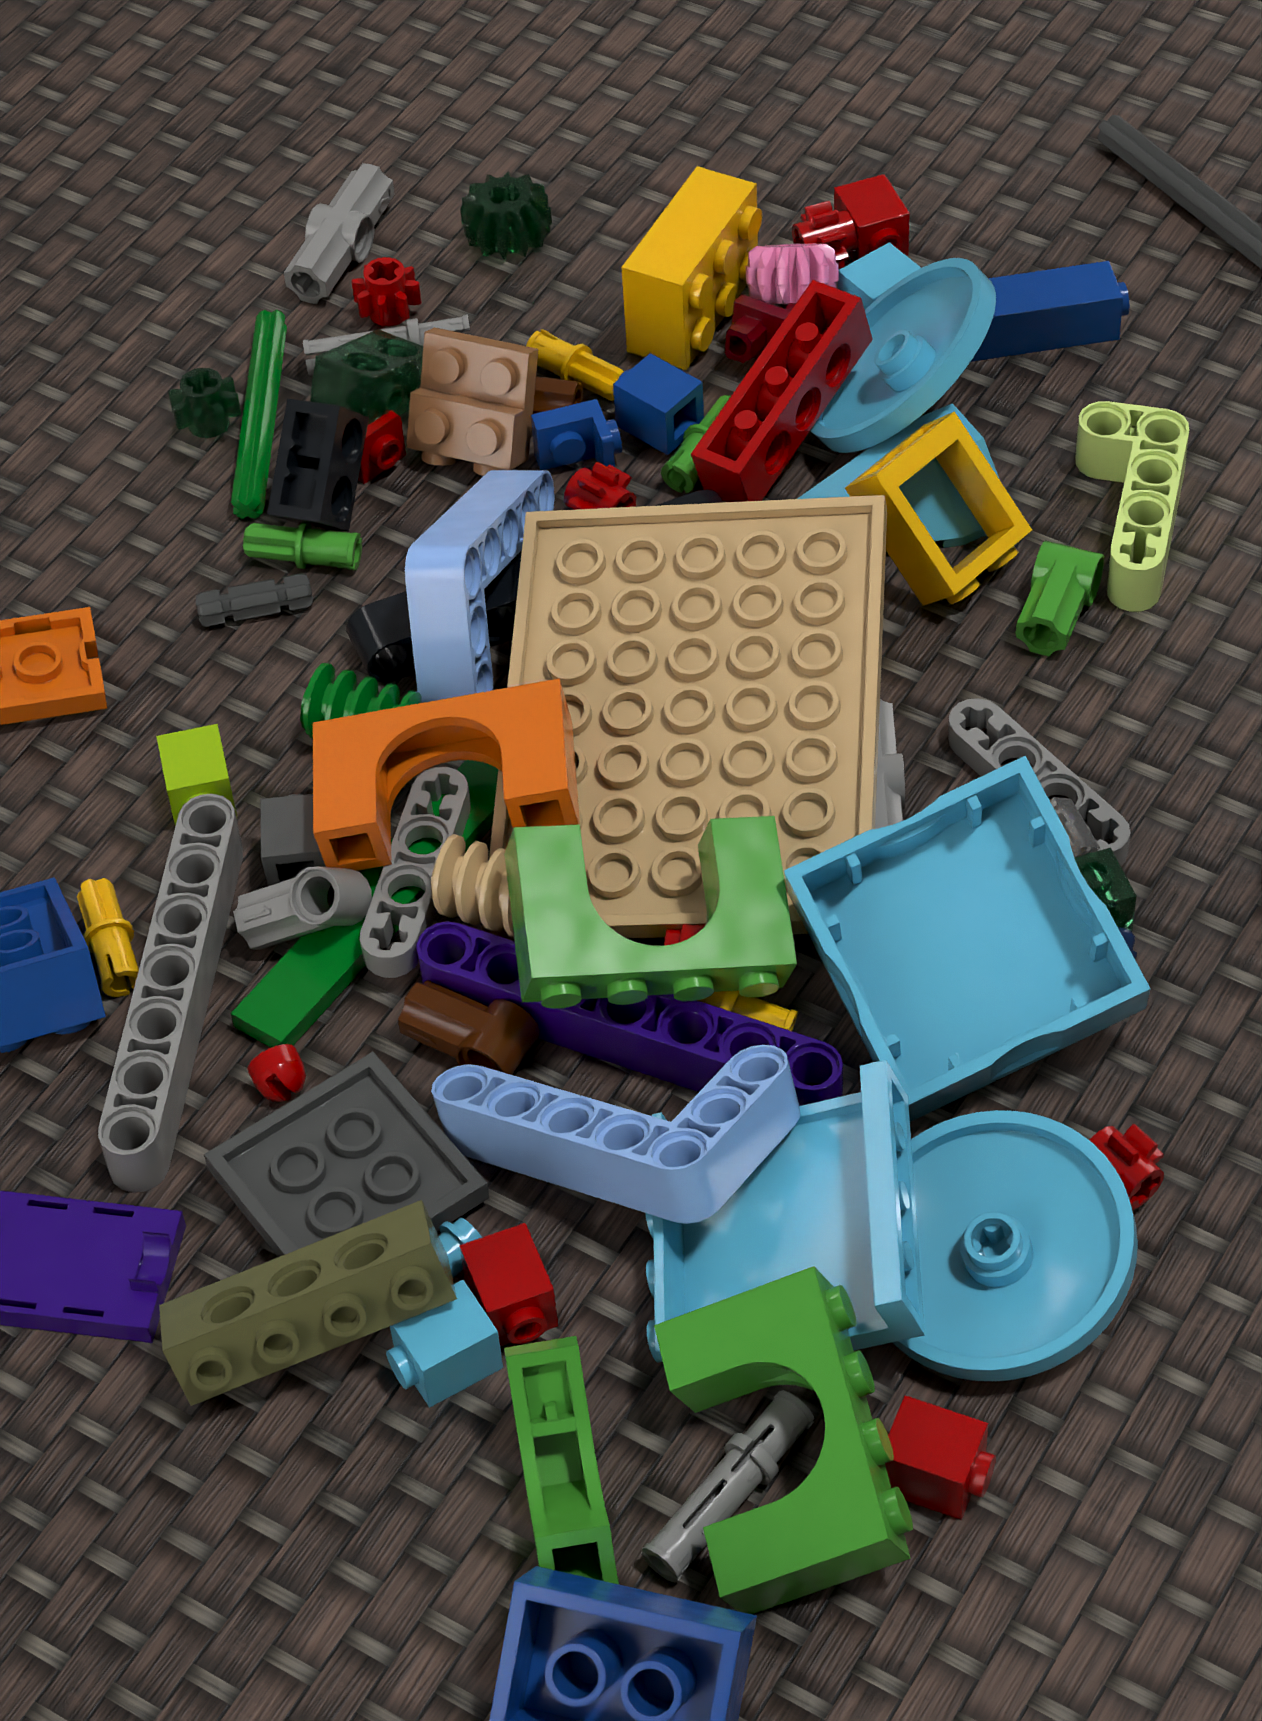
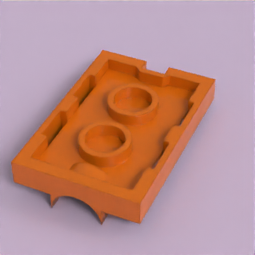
M90 607L0 620V725L108 709L99 658H95L99 656Z

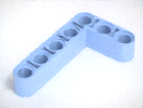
M548 470L488 471L413 542L408 549L405 562V583L417 692L422 697V703L493 690V673L484 589L522 550L526 512L553 511L555 500L554 484L551 473Z
M772 1045L751 1046L735 1054L671 1122L479 1065H460L446 1070L436 1078L431 1090L444 1134L464 1156L684 1224L700 1222L716 1213L790 1132L800 1118V1108L788 1056L782 1049Z

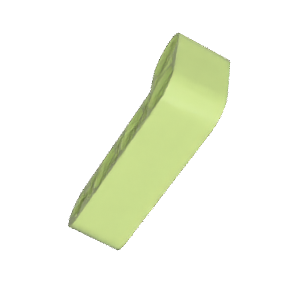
M1098 401L1087 405L1079 414L1075 456L1076 466L1080 472L1088 477L1124 483L1110 550L1107 596L1112 604L1120 609L1129 612H1141L1157 604L1161 596L1185 473L1189 423L1183 415L1169 409Z

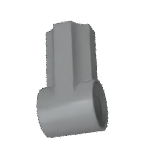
M307 867L299 872L295 878L238 896V905L233 911L237 931L247 941L250 949L260 950L333 926H352L362 921L366 916L372 900V891L368 880L358 871L347 868ZM332 885L334 901L330 908L327 903V894Z

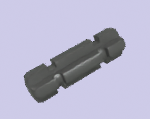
M300 573L284 576V583L275 584L273 578L228 587L229 593L220 594L219 589L200 592L196 595L199 621L202 626L211 627L226 624L225 618L232 616L234 617V622L280 614V607L289 606L290 611L309 608L313 603L310 581L306 574Z

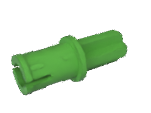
M730 395L720 396L699 424L690 425L685 430L683 435L684 441L661 468L663 480L675 491L682 493L685 490L686 493H689L700 479L691 453L731 397Z
M302 522L299 528L253 523L245 529L243 550L249 557L295 562L299 569H305L307 564L357 570L362 554V538H360L361 534L356 532L347 533L312 529L310 523Z

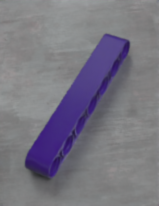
M448 921L436 923L426 928L419 936L416 946L423 983L429 980L486 1006H489L496 999L513 1002L526 1010L537 1022L540 1029L538 1039L700 1092L739 1051L751 1046L772 1045L782 1049L788 1056L799 1106L843 1096V1063L841 1055L833 1046L823 1041L697 1000L680 1001L674 998V994L648 995L645 1000L628 1005L612 1004L608 1001V998L582 999L580 1003L574 1006L557 1009L544 1007L541 1001L522 1002L515 941L460 923ZM808 1083H818L819 1085H813V1086H812V1085H805V1084H808Z

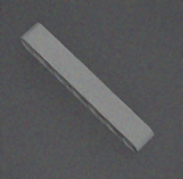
M204 794L190 799L182 806L178 814L98 1127V1138L113 1183L120 1189L132 1193L145 1192L156 1187L165 1179L169 1170L243 860V846L235 809L228 799L216 794Z

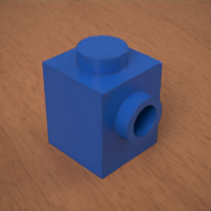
M651 353L632 369L624 371L613 384L617 426L666 455H669L684 441V432L690 425L699 424L704 418L703 382Z

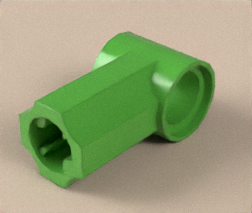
M1046 540L1042 543L1033 569L1031 591L1016 625V638L1023 641L1028 646L1030 652L1050 656L1057 650L1066 649L1083 606L1090 607L1096 598L1104 568V555Z

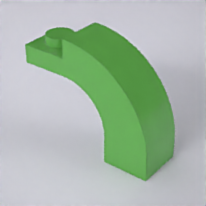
M571 1336L504 1348L538 1566L619 1584L610 1524L595 1455L577 1337Z

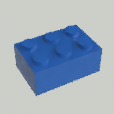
M535 1566L514 1581L489 1721H738L757 1615Z

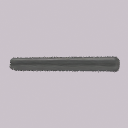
M1112 115L1107 121H1101L1098 126L1100 131L1097 138L1104 146L1262 270V227L1119 115Z

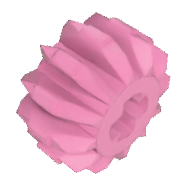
M827 244L756 246L748 252V266L745 267L749 297L769 304L797 303L812 280L836 288L837 281H839V264L836 263L835 250Z

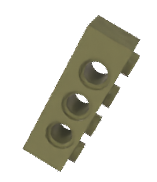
M417 1201L159 1305L163 1353L190 1405H195L456 1300L457 1296L447 1253L423 1201Z

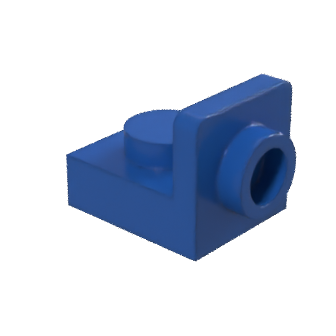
M597 399L531 415L534 456L540 470L595 458L597 462L605 466L610 464L615 467L614 454L622 453L620 432L614 419L606 421Z

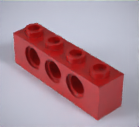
M816 280L811 281L692 451L691 457L704 490L716 491L724 502L763 500L873 340L862 298Z

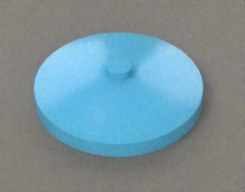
M949 258L922 267L900 280L879 296L865 309L873 340L810 431L832 451L851 453L865 450L889 439L923 415L963 373L989 330L995 312L996 292L994 285L973 262L967 259Z
M994 1110L958 1116L941 1122L912 1138L911 1146L925 1336L892 1343L910 1358L939 1373L974 1381H1005L1032 1376L1056 1367L1083 1351L1097 1339L1118 1313L1128 1294L1134 1277L1138 1249L1137 1228L1130 1199L1119 1174L1108 1158L1091 1141L1072 1128L1047 1117L1018 1111Z

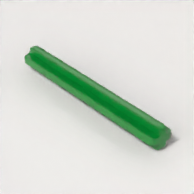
M277 309L273 312L267 310L260 311L255 321L231 503L234 506L233 513L240 519L247 516L256 519L264 512L287 332L285 315Z

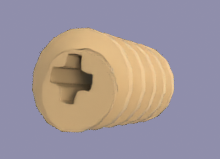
M452 834L441 847L431 876V898L436 910L440 915L450 918L459 916L463 922L477 925L483 923L486 929L495 932L506 930L509 936L514 937L504 856L506 849L498 848L493 852L488 861L489 851L487 844L475 841L465 853L466 844L464 837Z

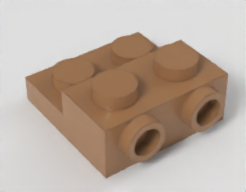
M435 327L425 331L421 385L419 389L410 393L406 448L422 451V461L432 465H452L456 462V459L474 462L473 471L482 476L490 470H512L529 460L532 428L531 415L533 414L538 349Z

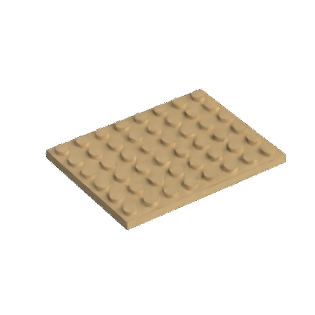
M885 495L526 512L507 688L560 678L572 719L580 830L588 891L599 916L611 929L625 938L665 937L667 929H682L683 924L706 925L707 911L698 843L710 819L775 816L783 874L784 870L859 834L875 829L887 532ZM499 769L489 859L498 848H507L513 831L504 801L503 773ZM786 887L792 933L808 934L788 895ZM482 923V931L515 941L514 937L509 936L506 930L495 932L486 929Z

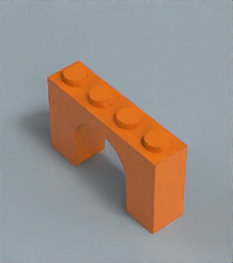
M560 678L313 722V834L325 866L358 871L392 865L391 809L396 796L406 783L419 773L435 765L450 761H479L492 765L503 773L504 801L513 828L580 825L572 719Z

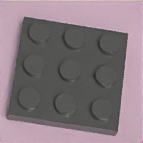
M374 1052L369 1053L204 1154L208 1171L278 1257L420 1200L423 1201L436 1231L440 1230V1225L445 1221L451 1223L489 1199L488 1184Z

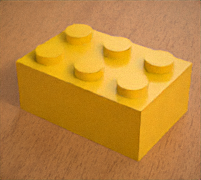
M698 166L694 169L621 267L627 352L646 357L651 353L677 368L687 370L698 353L708 349L715 329L724 317H730L733 314L734 301L747 286L745 266H748V252L758 246V232L762 222V210L757 208V183Z

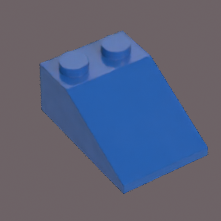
M55 877L0 892V1053L16 1050L23 1046L28 1039L49 1033L71 1034L86 1028L91 1021L106 1017L89 948Z

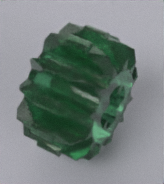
M509 171L504 177L499 178L487 174L485 183L470 184L469 194L462 198L460 213L461 222L464 226V235L468 239L469 246L480 247L483 256L500 253L503 260H505L509 254L518 253L526 257L528 247H543L544 237L550 233L552 210L549 207L548 195L545 193L544 185L532 182L530 174L518 178L512 177Z

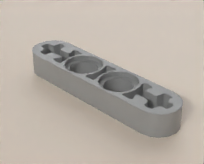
M980 698L964 700L952 708L948 722L949 746L977 774L983 776L1000 768V764L1007 759L1026 756L1033 765L1032 769L1047 797L1063 795L1073 800L1075 805L1066 811L1055 812L1069 836L1074 859L1079 866L1088 871L1104 873L1116 870L1126 862L1131 832L1125 818L996 704ZM983 728L987 729V735L981 731ZM1090 835L1097 841L1091 843L1089 841ZM1111 839L1112 843L1108 844L1105 840Z
M450 767L428 769L417 776L412 784L391 844L392 865L383 866L360 932V944L366 967L375 975L384 978H396L409 973L419 962L416 946L419 936L426 928L432 926L437 912L431 898V876L441 847L447 838L452 834L463 835L471 809L468 782L465 776L456 769ZM442 794H449L443 797L440 804V817L435 816L432 802L438 801ZM421 838H434L442 843L437 850L429 854H416L408 849L414 841ZM406 886L419 887L425 891L422 898L410 904H401L391 899L394 892ZM392 924L399 926L401 942H394L390 950H381L380 948L388 947L394 933Z

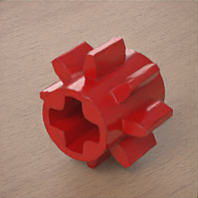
M830 200L804 207L805 214H802L800 217L802 222L792 226L793 243L827 244L835 250L836 263L839 264V269L845 267L844 261L849 260L848 252L856 250L858 246L856 228L850 213L847 210L833 211Z
M390 257L374 259L364 266V279H352L354 302L358 303L359 316L361 318L370 316V319L378 325H398L410 318L409 305L416 306L422 303L420 283L415 280L414 267L404 268L403 264L397 259Z
M595 462L592 470L581 468L571 477L564 492V503L572 510L636 507L635 494L626 489L632 477L610 464L605 466Z
M1132 1124L1124 1135L1114 1126H1107L1089 1139L1116 1169L1129 1196L1132 1210L1142 1206L1155 1194L1164 1179V1172L1156 1163L1164 1157V1154L1157 1148L1158 1144L1136 1124Z

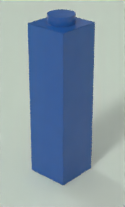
M1109 261L988 278L995 287V312L989 330L971 362L1119 340L1121 317L1128 315L1130 308L1127 286L1124 282L1117 283Z

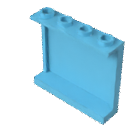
M887 1060L860 1066L861 1092L799 1106L800 1118L796 1125L726 1203L711 1217L700 1222L684 1224L645 1213L649 1232L654 1239V1259L647 1261L646 1277L649 1290L654 1298L655 1319L650 1320L647 1324V1340L650 1352L656 1362L663 1361L654 1325L815 1266L834 1287L842 1285L850 1298L857 1323L855 1327L848 1329L853 1350L925 1336L908 1096ZM662 1112L652 1114L653 1117L667 1120Z

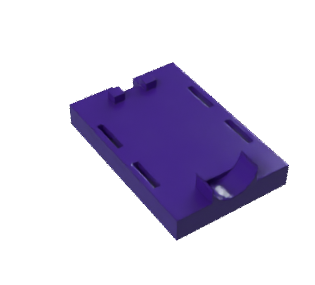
M0 1191V1325L153 1343L160 1319L159 1305L165 1302L186 1229L183 1212Z

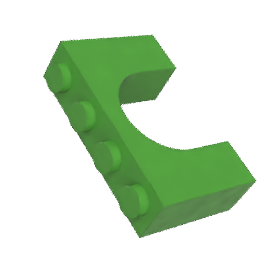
M775 816L716 818L709 820L698 843L707 911L706 925L689 939L664 946L645 945L629 940L611 929L599 916L588 891L580 825L514 827L504 856L522 1002L541 1001L542 1006L557 1009L574 1006L580 1003L582 999L608 998V1001L612 1004L628 1005L641 1002L648 995L674 994V998L680 1001H696L707 998L714 992L739 990L741 996L755 998L771 995L777 992L779 988H783L796 967L797 960Z
M815 1266L654 1325L669 1390L695 1413L775 1385H796L816 1392L823 1408L825 1436L820 1456L811 1473L795 1490L777 1501L703 1527L719 1596L734 1609L743 1613L754 1614L911 1559L904 1533L913 1530L912 1517L901 1490L898 1487L891 1488L885 1463L894 1459L892 1445L879 1418L872 1419L866 1395L875 1392L873 1377L861 1351L854 1352L848 1329L855 1327L857 1324L855 1312L842 1285L834 1287Z

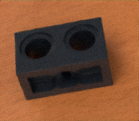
M287 398L267 514L296 524L305 522L310 523L314 527L349 532L369 417L339 405Z

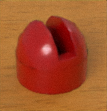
M282 1044L271 1047L258 1054L247 1067V1071L256 1089L272 1102L288 1101L291 1097L289 1090L299 1093L304 1087L306 1079L304 1064L293 1045Z

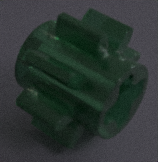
M196 368L187 372L180 380V389H172L168 392L176 427L179 430L188 427L193 435L200 438H213L221 435L228 430L230 425L229 417L241 416L238 393L235 391L233 378L230 376L222 379L217 371L210 368Z

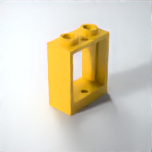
M955 411L921 426L845 487L850 497L885 495L887 505L886 551L923 606L945 598L949 604H954L970 595L980 586L976 577L985 569L991 572L1012 560L1018 554L1014 545L1032 531ZM935 457L988 536L985 542L953 568L899 488L900 485Z

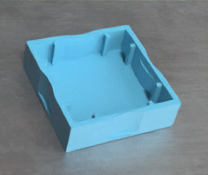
M1026 756L939 796L924 810L906 820L886 827L868 830L784 870L788 895L872 1061L887 1060L906 1092L910 1122L1126 1019L1147 1007L1150 987L1108 908L1092 891L1082 876L1074 859L1069 836Z

